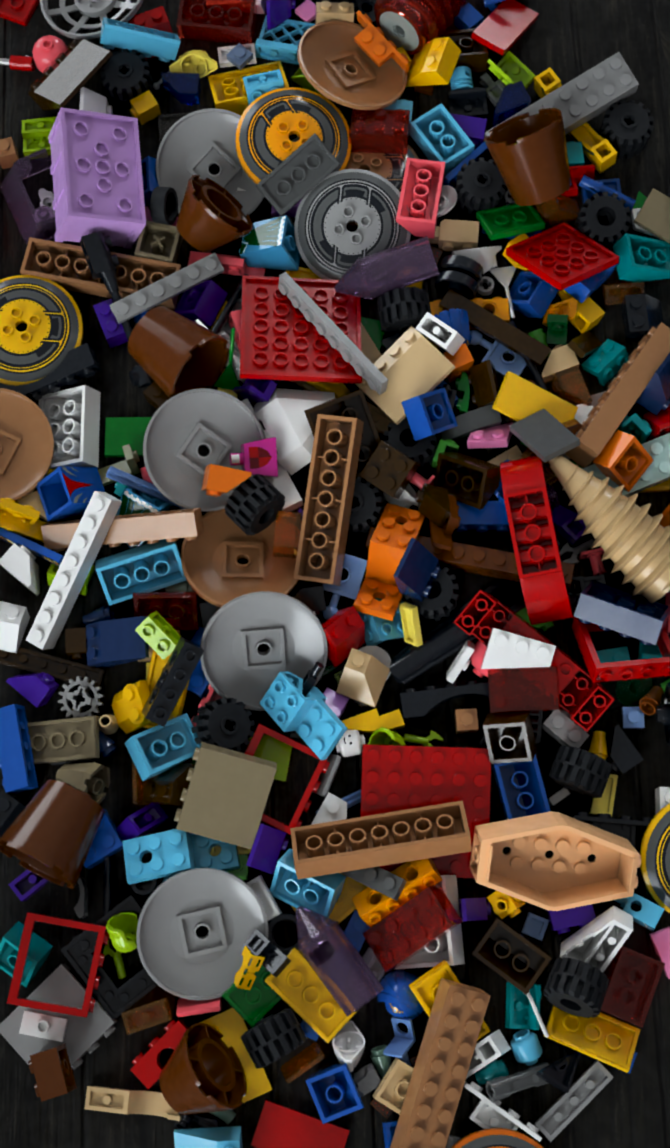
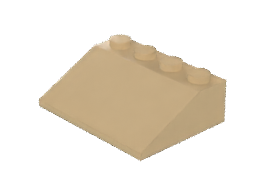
M411 326L374 363L378 370L388 379L386 392L379 395L369 387L363 377L361 384H355L359 389H362L363 393L380 410L398 425L406 417L401 402L433 391L456 367L420 332Z

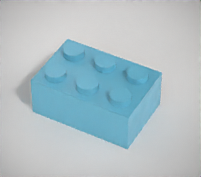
M442 103L410 122V136L425 156L432 161L446 162L445 175L475 149L473 142Z

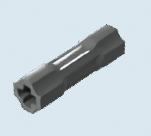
M542 1062L530 1066L527 1070L486 1081L485 1088L490 1100L495 1102L521 1090L548 1084V1082L536 1074L549 1064Z

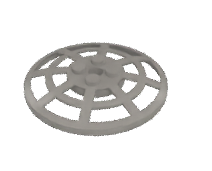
M40 0V6L47 23L56 32L68 38L88 40L99 38L101 30L86 34L77 32L81 29L101 28L103 17L107 18V13L113 8L121 9L115 16L110 18L114 20L120 18L126 10H131L120 20L128 23L137 13L144 0H137L136 3H132V0H126V2L118 0H74L75 4L66 6V0H59L60 8L50 10L48 8V0ZM79 10L83 16L76 22L68 13ZM63 15L64 19L74 27L68 32L62 30L53 22L51 16ZM100 17L101 23L86 24L90 18Z

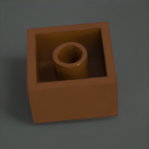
M66 1043L30 1055L29 1069L31 1074L35 1075L36 1083L34 1084V1089L41 1102L67 1094L77 1088Z

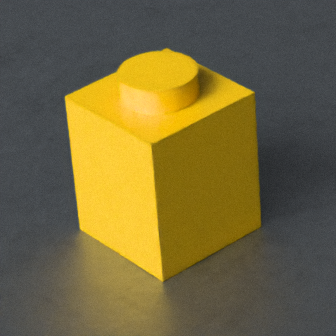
M150 90L130 100L132 107L130 113L134 118H138L141 125L161 115L159 104Z

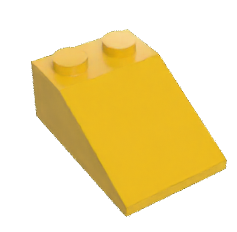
M450 37L434 38L414 54L411 67L407 73L406 87L449 84L461 53L460 48Z

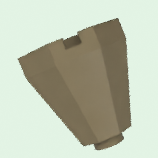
M95 762L64 764L57 770L56 780L59 782L63 781L79 791L88 793L92 796L91 799L100 804L106 796V793L103 792L104 788H109L111 783L110 768Z

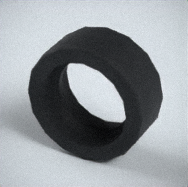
M157 186L154 188L150 198L151 218L155 223L172 225L178 213L176 191L171 187Z
M281 914L274 917L268 924V940L287 956L294 947L298 951L304 947L307 940V929L299 917L292 914ZM282 922L294 923L299 930L298 942L290 948L279 946L274 939L275 928Z

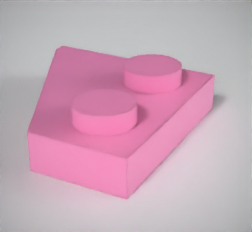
M513 422L470 432L467 448L508 447L512 436L509 425H512Z

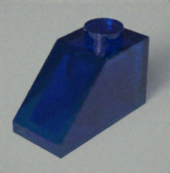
M161 73L164 87L181 104H200L201 81L198 73Z

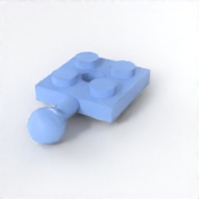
M478 330L470 331L472 337L470 344H479L489 350L481 363L490 360L495 366L496 374L503 378L508 371L518 376L522 374L527 364L521 355L496 340L494 343L482 338V334ZM509 353L514 359L512 361H505L503 355Z
M345 554L343 568L348 571V578L341 580L340 586L323 584L324 590L332 592L330 603L322 613L325 620H328L338 612L336 607L340 595L356 599L365 575L367 560Z

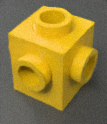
M495 891L486 897L492 905L494 913L501 920L507 916L512 919L522 912L519 908L526 904L525 901L499 891Z

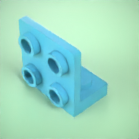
M280 69L242 77L249 105L269 91L285 88Z

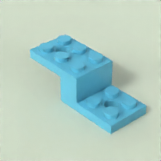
M178 829L122 841L126 877L129 885L173 876L195 868H215L224 871L241 868L236 845ZM215 846H220V854L212 856L210 854L211 849ZM151 853V861L142 863L143 855Z

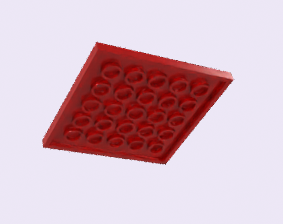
M242 275L240 379L362 383V376L355 372L353 366L349 362L344 361L337 349L332 348L329 341L318 333L316 327L305 319L303 313L292 305L288 297L281 294L278 288L279 277ZM292 278L362 352L360 281Z
M363 744L360 817L463 800L472 846L474 827L490 823L491 763L487 748ZM471 852L431 858L440 875H456V878H474L469 868ZM406 862L379 867L392 872Z

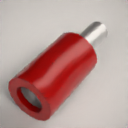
M11 55L10 59L0 58V65L10 66L11 70L34 71L35 69L33 57Z

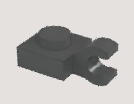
M487 73L480 77L481 81L479 84L482 88H486V97L495 107L510 97L511 92L499 79L494 82Z

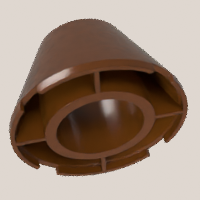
M195 174L188 180L176 224L181 236L197 250L209 253L249 234L253 229V223L248 214L245 216L241 211L243 206L239 201L215 181L209 178L205 180L200 179V175Z
M195 1023L186 1030L160 1073V1088L165 1100L172 1109L183 1115L236 1109L242 1105V1098L247 1092L245 1073L232 1046L228 1048L221 1039L223 1035L208 1024Z

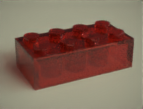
M180 0L176 23L179 38L236 44L253 43L257 18L256 0Z
M435 884L424 889L363 933V936L384 971L388 972L399 967L462 923V920L441 886Z

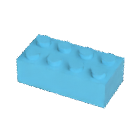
M166 539L159 540L160 542L145 544L95 560V570L109 606L187 581L182 570L181 555L176 541L166 542Z

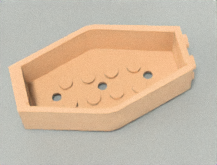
M549 811L476 825L474 827L469 868L476 883L548 911H560L632 897L634 889H637L638 886L636 874L637 868L641 866V855L626 838L560 812ZM505 847L510 848V852L507 854L503 853ZM547 851L553 852L551 857L545 856ZM589 855H595L593 861H588Z

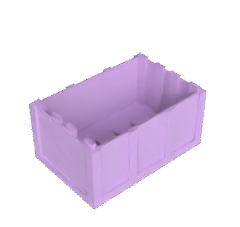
M61 107L48 135L52 161L50 175L53 176L54 191L52 205L53 210H55L56 222L55 242L63 243V241L80 243L81 236L103 232L104 236H110L112 246L131 249L146 225L138 118Z

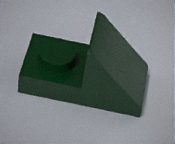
M548 314L547 344H567L569 331L568 315Z

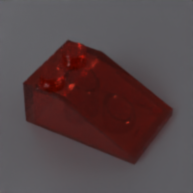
M557 666L488 670L490 713L560 710Z

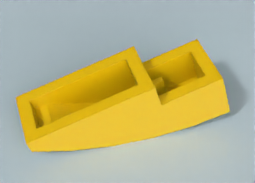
M377 708L342 720L348 729L358 730L359 733L363 734L373 733L381 727L391 731L405 727L399 709L379 716Z

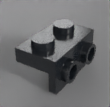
M474 87L472 89L449 91V113L488 118L486 88Z

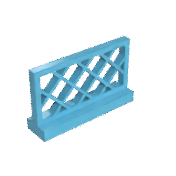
M266 15L259 39L257 38L255 43L256 58L273 61L280 60L281 62L299 65L297 49L300 40L295 41L293 36L298 34L303 36L304 31L315 24L287 19L277 27L267 30ZM294 27L296 30L288 32L285 28ZM279 31H282L285 34L279 38H277L275 35V33ZM271 36L273 38V41L264 39ZM289 39L291 41V44L282 42Z

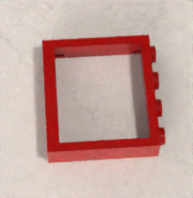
M574 617L572 630L592 683L670 676V639L665 627L657 642L663 657L600 663L589 632L605 630L600 629L599 625L593 623H582L578 620L579 618Z
M259 723L245 754L254 756L265 733L319 759L309 746ZM327 759L319 761L289 826L264 813L261 821L291 835L290 828L301 826L303 820L299 818L303 811L307 813L312 802L309 800L312 792H317L321 784L318 778L321 772L326 773L330 762Z
M27 912L7 1004L87 1018L88 1012L93 1013L95 999L91 998L93 989L97 990L100 976H96L97 968L103 966L105 954L101 953L102 945H107L109 938L108 931H105L106 926ZM35 921L98 932L82 1009L19 998Z

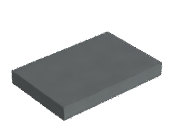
M545 409L509 425L510 431L544 463L580 445V439Z

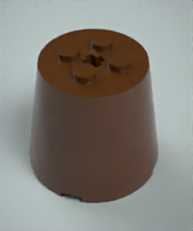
M546 108L540 109L539 114L530 116L529 112L518 115L494 127L489 131L490 136L484 138L486 146L516 205L532 206L542 204L560 196L571 187L572 182L561 110Z
M159 306L147 312L135 325L128 341L129 354L169 398L192 389L207 387L211 389L227 364L230 349L226 345L228 341L222 336L165 306Z
M49 779L0 837V851L8 858H11L13 855L21 860L19 865L32 873L62 887L67 883V887L73 889L78 881L105 811L96 801L91 799L92 796L88 793L79 791L63 781L59 782Z

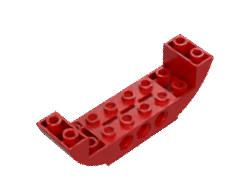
M536 455L500 463L503 497L518 575L530 623L535 625L572 618L573 614L564 578L544 476L543 462Z
M481 589L453 622L469 636L471 634L474 635L486 646L492 627L555 645L516 612ZM557 646L550 667L514 668L570 714V719L586 732L590 730L615 700L599 682L592 683L589 673Z

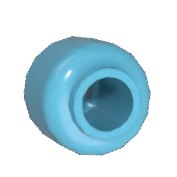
M523 1029L513 1035L510 1046L516 1061L525 1063L527 1066L537 1063L538 1058L543 1053L537 1034L530 1032L528 1029Z

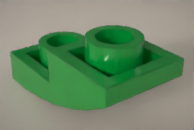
M462 372L461 378L457 377L454 389L457 390L456 395L459 397L456 409L459 410L458 415L466 413L469 406L470 385L466 372Z

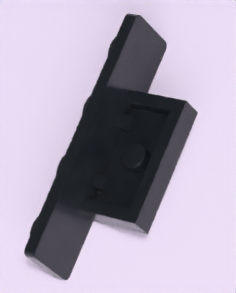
M576 812V815L571 816L628 839L634 848L636 827L647 828L653 819L641 817V821L632 820V816L620 815L619 819L611 818L610 814H598V817H591L588 812Z

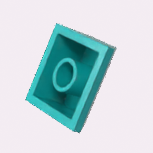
M19 921L2 937L0 942V969L13 977L24 924ZM34 932L21 983L24 987L30 984L47 960L53 947Z

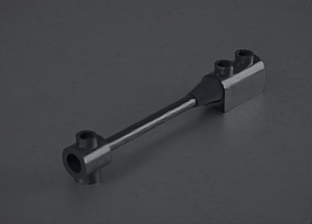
M103 232L81 236L80 244L93 280L101 278L113 301L120 300L116 267L119 266V261L116 254L111 255L109 248L112 247L110 236H104ZM129 320L122 323V326L129 341L132 328ZM136 362L137 366L133 367L132 371H129L133 387L144 388L150 386L154 380Z

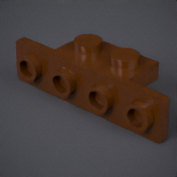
M448 494L450 514L444 527L439 528L431 520H429L432 546L441 550L451 551L453 547L452 533L455 528L459 527L461 518L458 516L459 505H457L456 496Z

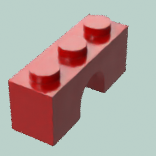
M182 1019L177 1022L172 1020L164 1028L166 1033L161 1038L157 1036L148 1045L150 1050L145 1055L141 1052L132 1061L134 1066L130 1070L147 1089H150L159 1080L160 1073L164 1068L160 1062L162 1050L165 1048L175 1050L184 1033L189 1028Z

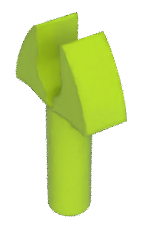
M432 730L427 737L404 734L403 736L405 742L424 746H432L429 742L433 740L443 742V738Z
M109 939L107 945L104 946L103 954L105 956L109 954L113 957L118 978L123 979L127 975L121 956L122 953L115 952L111 948Z

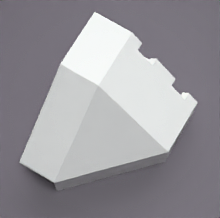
M277 388L272 393L269 401L258 402L254 405V415L258 422L261 421L265 427L263 433L266 439L276 437L277 460L291 476L311 462L314 436L304 410L334 399L335 392Z

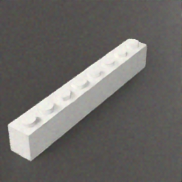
M94 491L26 638V641L42 650L54 649L122 503L121 500L106 492Z

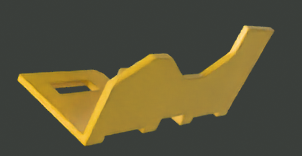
M245 946L242 952V966L235 974L234 984L239 989L251 990L256 979L254 974L260 970L265 957L252 955L247 946Z

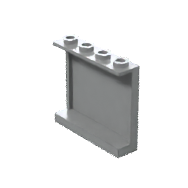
M65 963L61 964L26 999L82 1009L86 989L70 972L71 969ZM96 1000L93 1013L88 1012L87 1018L18 1006L0 1024V1034L27 1064L31 1060L30 1055L66 1043L71 1067L74 1071L82 1064V1057L87 1052L91 1054L100 1045L98 1041L103 1036L107 1038L115 1031L114 1025L118 1021L117 1019L113 1020ZM27 1010L69 1019L64 1042L19 1034L24 1011Z

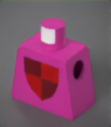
M276 437L242 444L241 453H230V465H242V470L252 472L251 475L277 477Z

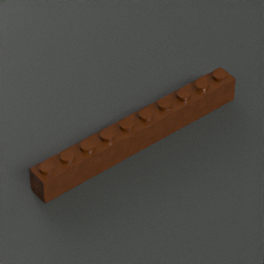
M370 527V531L368 534L366 542V548L368 552L370 540L375 531V527ZM418 536L417 541L439 560L440 567L442 568L447 567L448 569L520 582L514 553L452 542L453 547L451 551L441 550L432 546L430 537ZM562 562L567 591L571 592L575 564Z

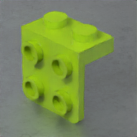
M510 51L506 53L497 65L490 58L487 61L491 65L488 69L513 93L517 90L522 94L534 81V77H536Z

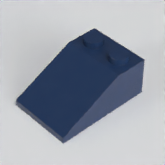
M411 538L394 574V578L400 593L423 602L425 597H429L433 587L431 583L433 578H438L441 567H439V560L414 538Z
M147 616L99 621L86 625L87 666L108 668L149 658L148 644L135 631Z

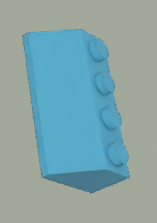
M103 17L99 40L100 44H103V47L106 49L114 50V47L121 48L122 52L123 49H128L129 53L135 50L146 58L156 56L164 62L175 61L181 42L178 34Z

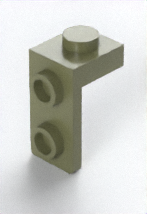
M130 444L122 446L126 460L98 470L103 486L116 482L106 477L110 466L131 475L141 473L137 463L140 462L137 450H132Z

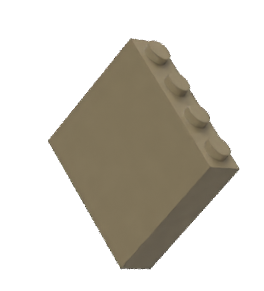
M201 742L200 748L196 747L192 760L196 761L194 768H189L186 780L190 781L188 788H183L180 801H184L182 808H177L174 817V821H177L176 829L252 849L275 777L277 763Z

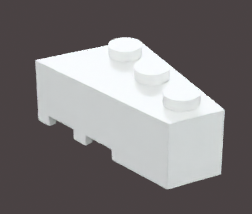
M492 627L481 669L550 667L556 646Z
M613 905L561 942L560 958H574L589 963L603 973L632 933L633 916Z

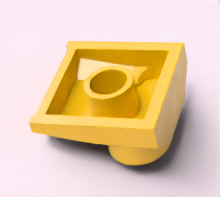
M146 680L127 684L123 690L116 693L113 697L112 709L117 719V724L126 734L152 723L142 714V710L150 696Z

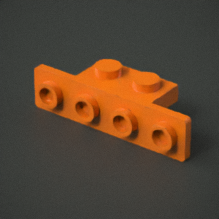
M358 10L356 12L357 21L364 29L354 37V41L378 67H381L392 57L407 73L409 71V59L404 53L400 54L396 50L397 47L393 41H388L384 37L383 31L372 24L370 17L366 13L363 15Z

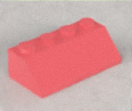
M407 158L396 222L416 237L434 239L446 162Z

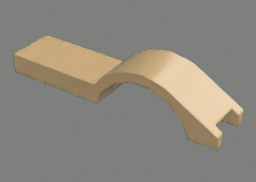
M87 1086L85 1110L126 1115H155L165 1117L168 1120L181 1121L182 1116L171 1108L162 1092Z

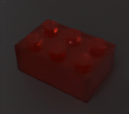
M352 108L349 130L351 152L407 154L410 110H358Z
M622 946L615 955L607 976L610 983L601 1011L643 1028L665 963Z

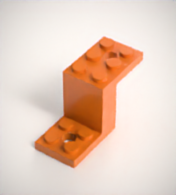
M386 504L370 540L365 579L353 604L357 612L390 621L394 620L404 595L399 592L394 574L411 538L418 539L426 516L421 512L398 505Z

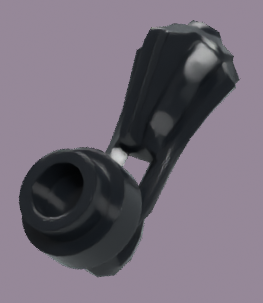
M179 1113L182 1116L181 1121L174 1120V1126L177 1129L190 1128L193 1121L203 1128L220 1127L219 1118L198 1114L183 1115Z

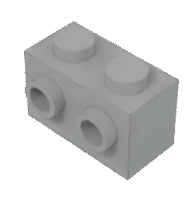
M555 708L542 724V729L562 746L579 748L589 737V734L570 719V714L564 709L559 710Z

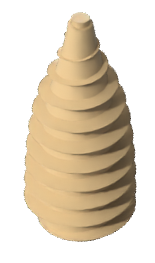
M562 455L548 462L550 464L549 467L561 483L562 491L565 490L570 499L568 506L574 505L578 513L574 522L583 520L586 526L582 536L590 533L593 535L595 541L591 549L601 546L604 551L601 561L611 559L614 563L611 573L621 570L625 576L621 585L631 582L635 586L631 597L642 594L650 603H653L669 592L670 525L666 527L660 525L663 514L651 517L648 514L651 503L641 507L636 505L638 493L629 497L622 495L624 484L613 488L608 485L609 477L600 480L593 476L594 471L588 473L578 467V464L575 465Z

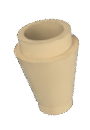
M105 714L99 718V729L104 734L111 735L118 730L119 726L115 715ZM108 719L109 723L104 725V722Z

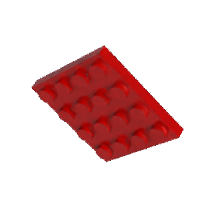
M565 222L506 248V255L560 291L618 264L620 256Z

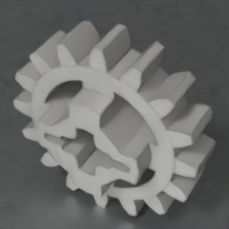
M77 676L76 682L73 679H68L70 685H62L65 691L58 693L63 696V699L58 700V703H63L64 705L60 709L61 711H68L66 717H71L72 715L73 718L94 716L93 712L100 713L98 706H104V703L100 702V698L105 696L99 694V691L102 689L101 686L95 687L96 680L89 682L90 678L85 676L82 681L81 676ZM80 685L78 690L70 692L74 687ZM90 689L93 691L94 698L91 696L89 692ZM78 696H82L83 698H85V701L80 702V700H78ZM68 700L72 702L73 708L70 707ZM92 706L88 711L83 712L85 707Z

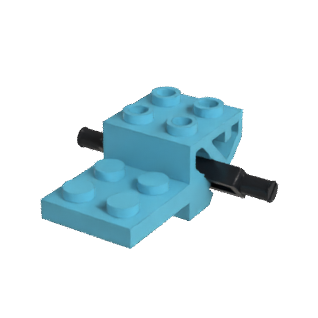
M316 662L304 679L289 671L279 672L259 704L276 722L273 730L279 733L281 731H296L320 760H326L348 728L325 703L327 698L314 686L317 676L324 668L322 663Z

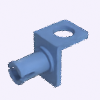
M393 1016L391 1021L395 1037L384 1049L383 1053L386 1056L397 1057L411 1066L408 1051L416 1041L412 1020L410 1018ZM398 1023L405 1024L408 1032L401 1031Z

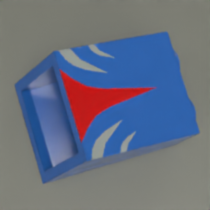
M59 466L37 483L36 486L48 521L83 515L94 491L105 492L97 467Z

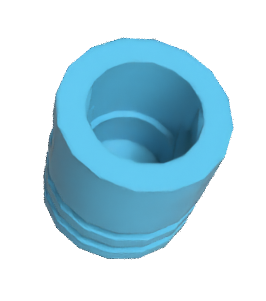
M455 67L450 79L451 91L473 88L472 72L469 67Z

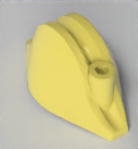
M190 50L180 55L169 66L171 73L186 78L200 79L217 70L218 63L210 58L206 51Z

